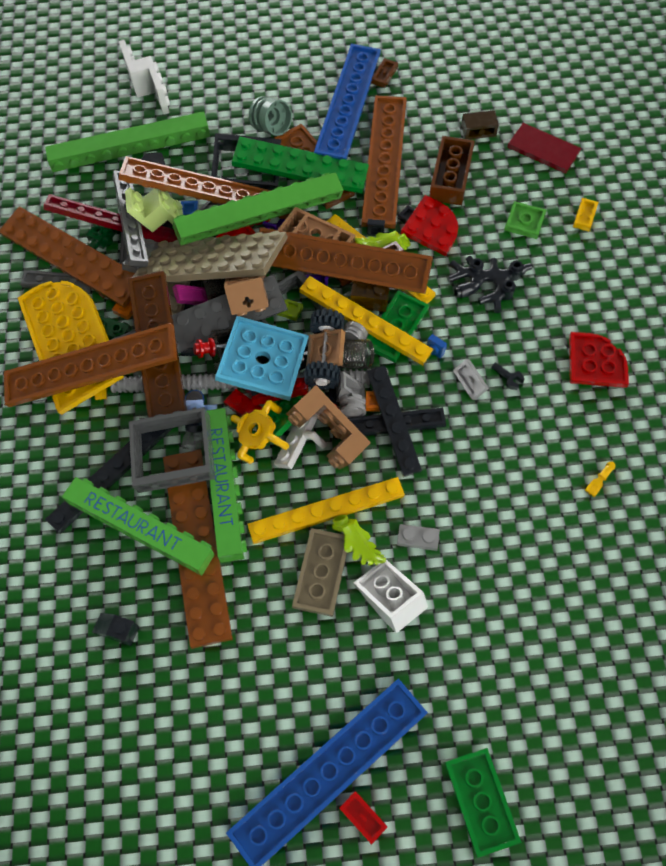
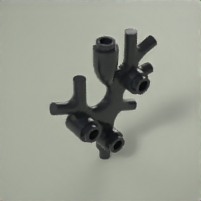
M468 256L465 259L469 265L467 268L462 267L454 260L450 262L449 266L457 273L447 276V280L451 283L465 277L471 278V281L459 284L454 288L455 296L461 299L476 293L485 281L493 282L496 285V290L491 294L478 298V303L481 305L493 302L494 312L500 313L502 312L501 300H510L514 295L516 285L513 281L519 280L526 271L532 270L531 263L523 265L521 261L515 260L510 263L509 269H499L497 258H491L490 269L483 270L484 264L481 259H473L472 256Z

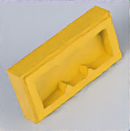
M582 198L573 227L589 232L599 202Z

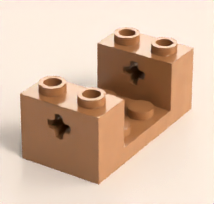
M297 207L292 210L278 229L280 231L309 236L319 233L321 238L355 243V234Z
M266 276L225 279L224 288L232 315L243 316L249 311L261 312L266 310V307H269L263 281ZM245 297H249V299H251V302L248 303V301L245 300Z
M316 385L286 413L290 423L294 426L297 425L299 428L315 413L318 415L317 417L321 423L327 424L331 428V433L342 441L326 456L329 458V463L339 470L348 466L371 443Z

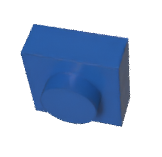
M181 201L183 215H189L199 210L198 201Z
M432 334L428 338L427 345L433 348L431 354L441 359L445 354L447 343Z

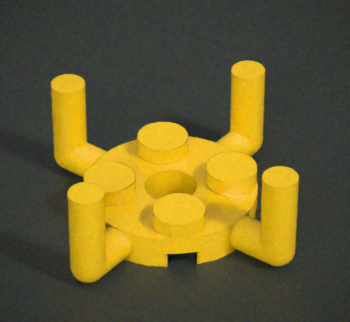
M271 400L266 401L262 410H253L254 412L246 413L242 417L232 415L230 418L232 422L237 424L238 440L242 444L237 457L248 464L254 462V458L246 454L249 448L263 449L269 441L284 450L289 448V443L273 435L276 425L268 413L272 410L279 414L282 408ZM258 425L257 432L252 434L253 427Z

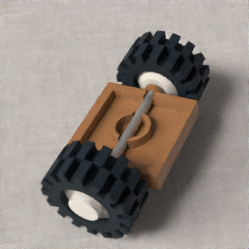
M318 309L317 312L314 311L311 314L310 330L314 334L309 335L304 382L309 387L316 385L318 388H321L320 390H324V388L330 390V388L334 389L338 386L340 368L338 366L343 365L345 343L344 316L336 310L333 312L332 309H329V311Z

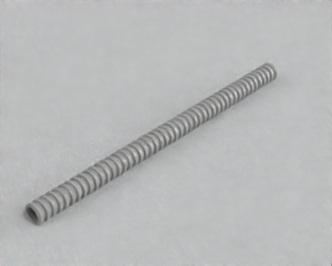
M344 369L345 373L362 385L365 383L370 385L367 370L361 369V371H358V369H355V371H352V369H349V371H346ZM305 371L298 372L297 378L305 377ZM213 373L210 375L204 374V376L202 374L198 376L196 374H193V376L182 374L184 391L185 389L188 391L199 389L201 391L203 389L208 390V388L214 390V388L220 390V388L231 390V388L237 389L238 387L215 381L216 375ZM124 376L123 379L111 385L110 389L112 393L117 391L118 393H122V391L124 393L128 391L130 393L134 391L136 393L139 391L144 392L142 376L140 378L138 376L134 378L132 376H129V378Z

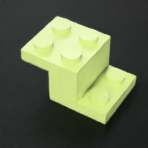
M131 188L125 191L127 212L151 232H154L167 220L173 224V219L183 215L182 204L170 197L167 191L164 192L154 188L144 197L138 191H134Z

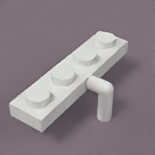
M316 413L300 428L297 425L292 427L286 438L289 448L287 450L281 449L274 462L278 468L292 469L307 439H312L321 449L327 446V443L316 432L311 431L318 419Z

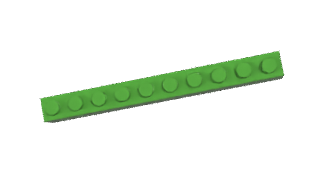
M203 111L45 146L47 161L52 172H57L210 137V132Z
M336 172L331 174L325 173L321 177H311L306 181L294 182L286 187L280 186L268 192L262 191L255 196H245L241 200H231L220 206L213 205L206 210H196L189 215H179L173 219V229L180 246L290 214L295 207L303 210L340 199L344 189Z

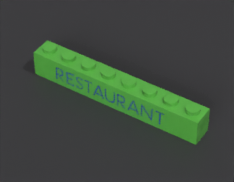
M225 408L207 410L210 415L215 479L210 480L217 554L221 563L245 559L244 552H247L246 540H242L245 526L244 521H240V514H243L241 502L238 503L237 496H241L239 484L235 482V478H238L237 466L233 465V460H236L235 449H231V443H234L233 432H229V426L232 425L231 415H227Z
M75 477L62 495V498L69 505L201 576L215 555L211 549L212 546L207 542L194 540L195 537L190 533L177 531V527L173 524L160 522V518L156 515L143 513V509L139 506L126 504L127 501L122 497L111 496L108 490L103 487L99 489L94 487V484L88 479L84 478L81 480Z

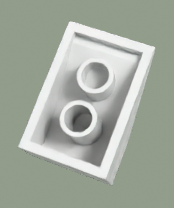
M387 560L383 564L374 566L353 582L383 621L396 633L428 608L424 592Z

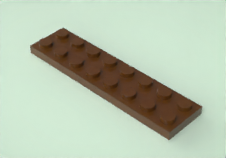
M161 271L128 278L136 333L168 323L173 324L166 273ZM177 343L176 361L141 370L148 418L158 414L167 415L175 411H187Z

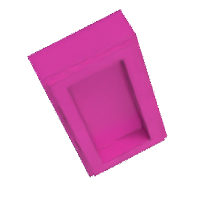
M178 284L172 287L177 303L199 305L208 301L205 287Z

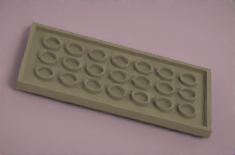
M273 231L264 234L258 232L252 235L239 234L238 236L209 237L180 246L178 240L174 242L161 241L158 243V248L151 252L148 266L139 268L133 277L161 271L166 273L167 282L266 276L288 237L286 232Z

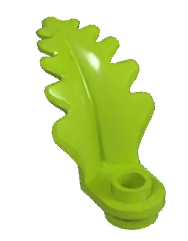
M396 230L391 233H378L376 238L368 236L367 239H355L357 244L380 248L395 241L404 250H407L411 245L407 236L404 233L400 235Z
M341 515L332 520L333 530L344 533V550L347 553L353 551L352 559L354 561L361 558V564L365 565L368 562V566H372L374 563L378 565L386 562V557L379 550L375 549V543L368 541L370 534L359 526L357 519H348L347 515Z

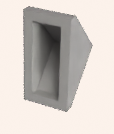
M344 371L340 372L339 384L336 387V402H339L340 397L346 394L348 397L352 396V393L360 394L362 398L365 397V386Z

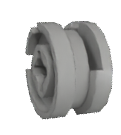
M349 321L345 324L344 345L352 349H360L368 337V331L364 326L354 321Z
M353 393L349 397L347 394L340 397V411L347 418L366 415L365 397L362 398V395Z

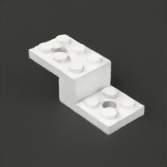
M125 40L119 41L137 98L156 93L163 114L169 113L168 106H170L168 96H165L167 90L165 84H162L161 73H157L159 72L157 63L153 62L151 56L135 60L134 56H132L131 47L126 45Z

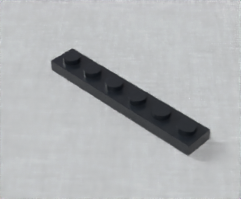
M385 365L367 370V375L403 478L422 472Z

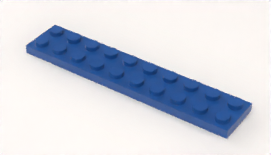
M351 43L314 153L324 156L328 155L339 160L348 158L381 49Z
M399 678L226 832L249 866L264 865L428 714Z

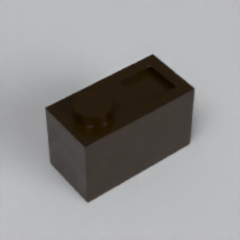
M495 110L463 114L461 127L464 139L471 140L497 136L499 123Z
M353 281L351 301L367 310L386 312L389 299L388 287Z

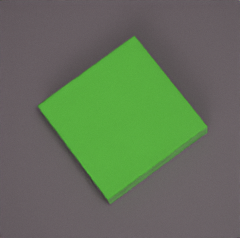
M514 201L504 231L537 239L547 210Z

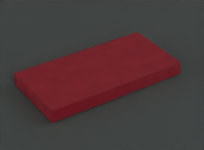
M522 123L507 146L511 150L565 174L582 149L525 123Z

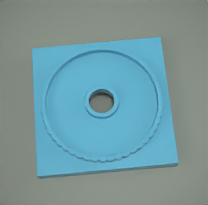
M236 316L215 376V381L290 401L309 335ZM258 356H266L269 362L260 364L256 361V358Z

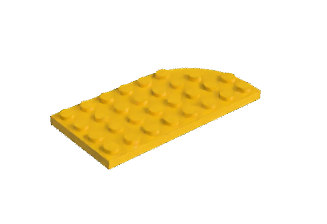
M45 282L18 297L39 361L109 341L92 298L86 291L71 282ZM124 376L52 395L57 412L63 415L123 379Z

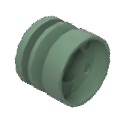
M260 96L250 106L249 121L255 130L280 136L287 132L291 125L292 111L285 101Z

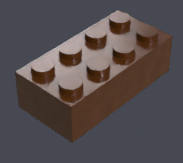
M442 136L429 197L442 203L462 206L473 155L474 140Z

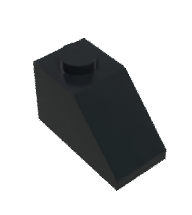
M100 613L92 633L131 646L140 626L132 620L115 614Z

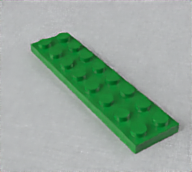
M239 136L232 159V166L300 181H306L311 177H321L325 173L331 174L336 172L344 190L363 194L369 164L348 159L339 160L328 155L324 156L306 150Z

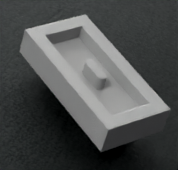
M465 359L453 370L472 400H477L489 389L470 359Z
M400 524L397 546L437 551L440 529Z

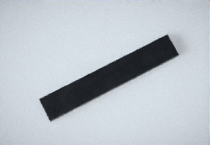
M443 407L402 412L408 431L446 427ZM381 414L348 418L364 436L388 434Z

